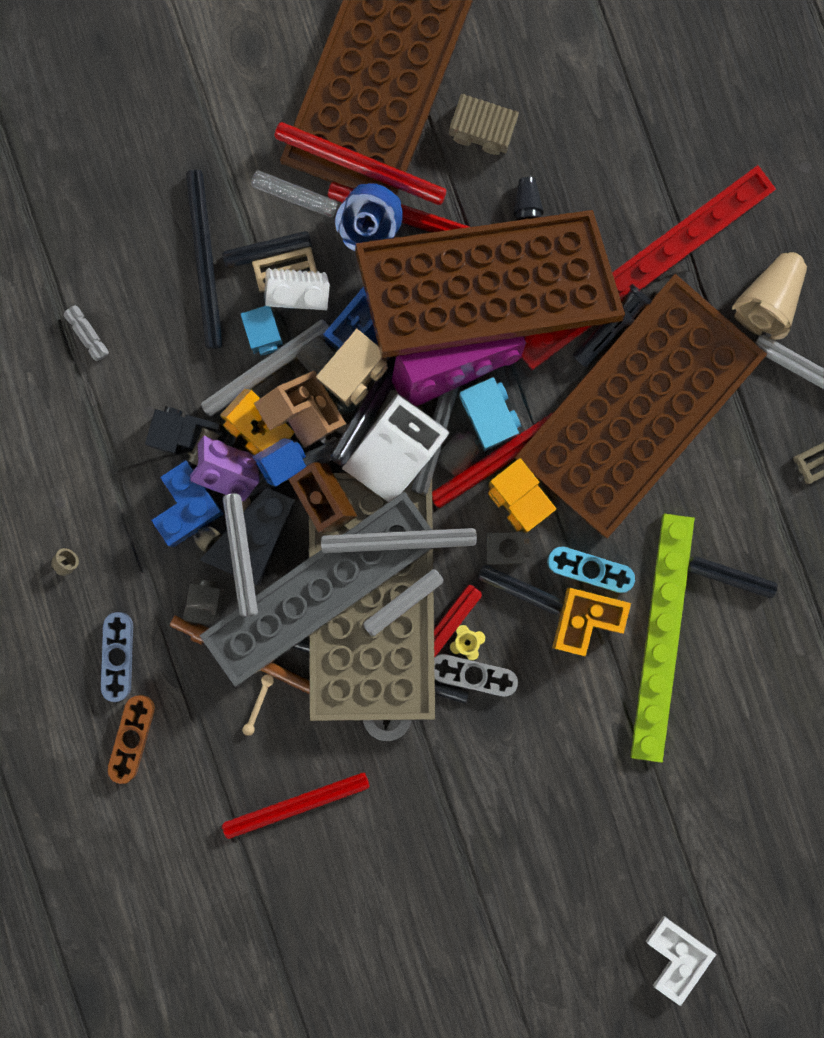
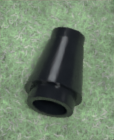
M534 177L520 178L518 180L514 216L517 217V220L541 217L544 214L536 179Z

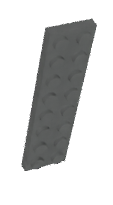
M404 491L343 535L427 531L432 529ZM433 548L323 553L320 550L256 595L257 615L242 617L239 614L238 608L199 636L233 685L238 687Z

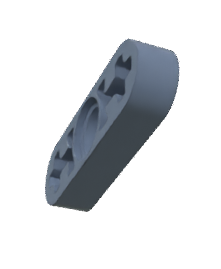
M121 612L108 615L103 623L101 692L104 698L111 702L122 701L131 692L133 621L127 614ZM117 617L120 618L121 623H126V629L120 630L119 639H126V645L122 643L109 645V639H116V630L111 629V623H115ZM114 648H120L125 653V661L120 666L113 665L109 660V653ZM108 669L112 671L125 669V675H118V684L124 685V690L118 692V697L114 696V691L108 689V686L115 682V674L108 675Z

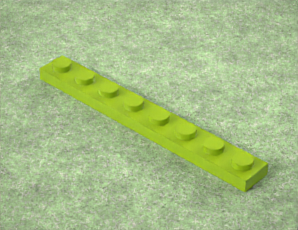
M671 514L662 515L630 756L634 759L663 763L695 520L692 517Z

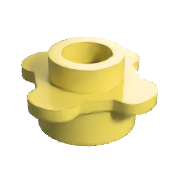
M466 625L459 626L456 630L457 637L450 644V650L454 654L461 653L466 655L469 660L477 659L479 656L478 649L480 644L484 643L485 635L480 631L473 632L469 630ZM465 640H470L469 646L465 645Z

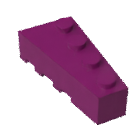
M522 336L396 356L392 382L397 393L417 407L504 365H511L517 362L522 356L526 341Z

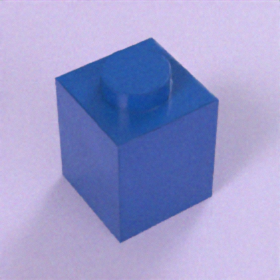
M286 438L279 440L253 456L266 482L275 487L306 468L303 461L306 455L297 441L293 443L292 440Z

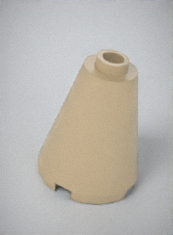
M793 252L780 254L735 301L732 310L736 309L737 311L734 315L736 320L743 327L759 336L762 332L772 334L770 339L773 340L785 338L791 329L807 271L804 259L799 254Z

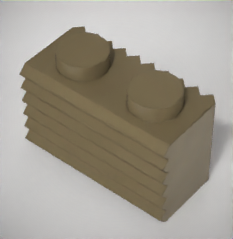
M461 94L450 125L449 135L454 136L453 140L462 145L470 146L471 142L483 146L482 150L493 155H499L500 152L507 153L519 112Z

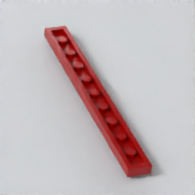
M758 165L612 272L620 300L630 291L629 286L632 283L642 290L771 195L776 188ZM592 326L525 336L526 344L521 358L532 371Z

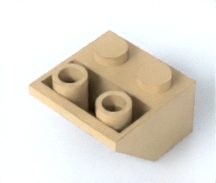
M356 329L316 378L347 407L352 403L358 405L368 393L366 386L372 379L377 382L388 369L386 362L388 360L387 357L381 358L379 346Z

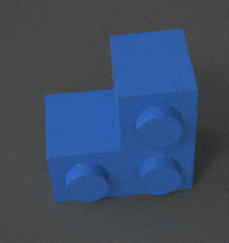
M187 460L160 477L177 504L151 520L167 545L173 548L197 533L201 527L209 525L224 515V512L208 488L190 481V475L194 471V467Z

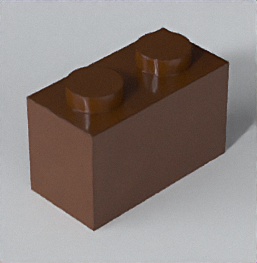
M313 462L289 479L319 533H334L358 517L328 464Z

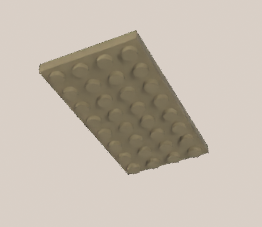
M333 473L358 517L334 533H319L309 516V558L321 550L322 536L343 535L389 502L349 473ZM413 479L404 491L433 530L432 480L428 493L426 495H419L412 491ZM433 549L310 635V721L435 720L433 591L375 636H371L363 625L371 616L433 570Z

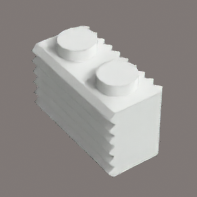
M268 268L265 278V305L269 307L327 310L330 286L327 274L325 272L320 274L319 271L308 273L305 270L302 273L301 270L296 272L293 269L290 272L288 269L284 271L281 268L278 271L276 268L273 270Z

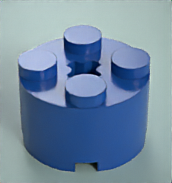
M358 185L343 201L335 218L337 232L339 231L344 244L355 251L356 243L394 238L402 223L401 200L382 185ZM368 216L371 217L373 222L368 221Z

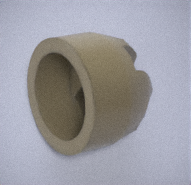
M203 526L198 529L200 534H195L194 538L196 545L207 553L222 534L210 526Z
M66 548L60 549L51 561L52 568L57 574L62 576L72 573L79 564L77 555L72 550ZM67 561L68 565L64 566L62 563Z

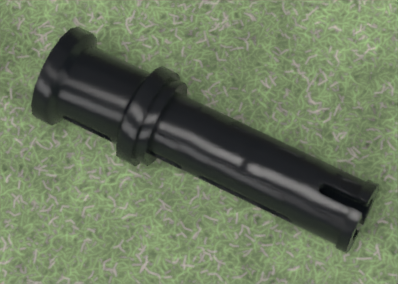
M633 283L629 286L630 291L621 299L625 312L623 321L601 324L580 348L572 354L586 368L625 325L629 326L635 322L634 317L645 305L652 303V300Z

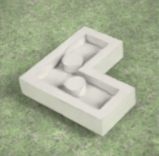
M663 916L646 940L647 944L670 959L653 986L681 1006L716 954Z

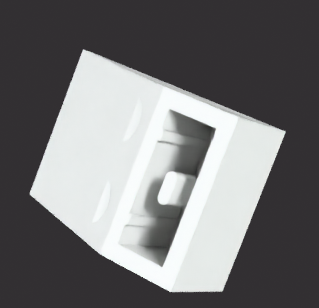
M397 393L342 469L387 502H390L405 490L430 460L449 432Z

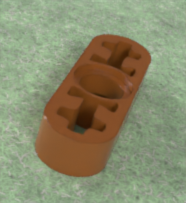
M137 695L130 698L123 711L108 765L109 777L119 784L131 781L138 772L155 711L153 701L145 695ZM140 701H143V707L148 709L147 714H141L138 723H144L143 729L137 725H127L128 720L131 722L135 720L136 711L132 710V706L139 704ZM128 730L137 732L140 737V742L135 748H129L123 742V736ZM119 749L124 753L136 754L135 759L131 756L128 757L126 767L131 769V772L124 774L123 777H120V771L115 769L116 765L122 764L125 756L118 754Z

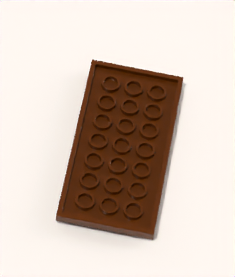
M343 0L293 127L407 173L473 0ZM287 143L280 159L283 165L355 189L360 184H378L388 188L397 196L400 189Z
M593 210L362 242L355 245V253L381 358L623 321L625 316Z
M676 274L670 278L652 299V303L643 309L634 320L635 322L629 325L514 457L515 460L521 458L542 484L605 539L609 538L767 355Z

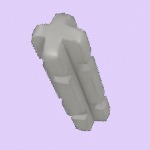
M76 305L67 309L64 312V317L69 324L73 325L72 328L83 345L89 348L88 352L95 361L105 358L109 352L105 345L99 342L100 338L86 318L83 319L84 315Z

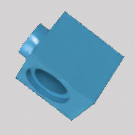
M264 306L241 313L250 347L254 353L259 352L260 355H268L277 351V346L283 345L271 307Z

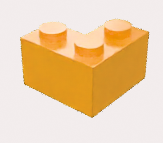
M521 458L490 481L488 487L491 490H489L488 495L498 508L503 505L510 513L507 519L517 532L522 529L527 533L554 512L556 507L538 486L540 482Z
M567 588L552 648L586 656L593 627L624 634L631 603Z

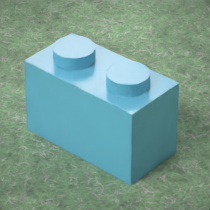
M493 377L460 392L461 402L484 451L518 436L517 428L521 427V423L514 410L509 412L505 400L509 398L502 382L497 384Z

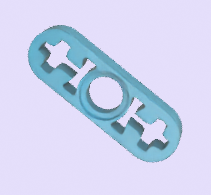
M567 547L555 548L548 555V566L552 572L617 593L629 591L635 583V575L632 569L616 562ZM564 552L566 553V559L576 562V556L582 557L577 565V575L571 573L574 567L564 565L562 570L558 569V563L553 561L554 556H560ZM587 561H594L599 565V575L594 579L585 577L582 572L583 565ZM605 565L611 566L608 573L619 574L621 570L624 571V577L628 578V583L622 584L620 588L616 586L617 581L606 578V584L601 583L600 581L606 572Z

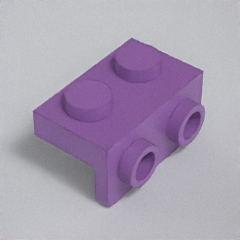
M203 436L198 443V465L191 473L190 481L224 495L239 494L241 500L245 501L259 483V471L253 455L249 452L238 450L226 445L222 441Z

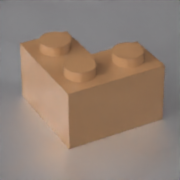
M315 370L277 386L254 403L269 430L289 422L304 448L323 440L346 424L325 387L316 378Z

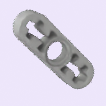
M441 654L434 658L435 680L503 697L513 694L517 689L518 679L515 673L509 669L446 654ZM443 659L448 660V666L458 668L457 662L464 663L460 670V682L453 680L456 676L454 673L448 672L445 674V677H440L439 671L435 669V665L441 664ZM471 666L479 667L483 673L482 680L477 684H470L465 679V671ZM487 669L494 670L491 676L501 678L503 673L508 674V680L512 681V686H507L504 691H500L498 684L490 682V688H484L483 686L488 679Z

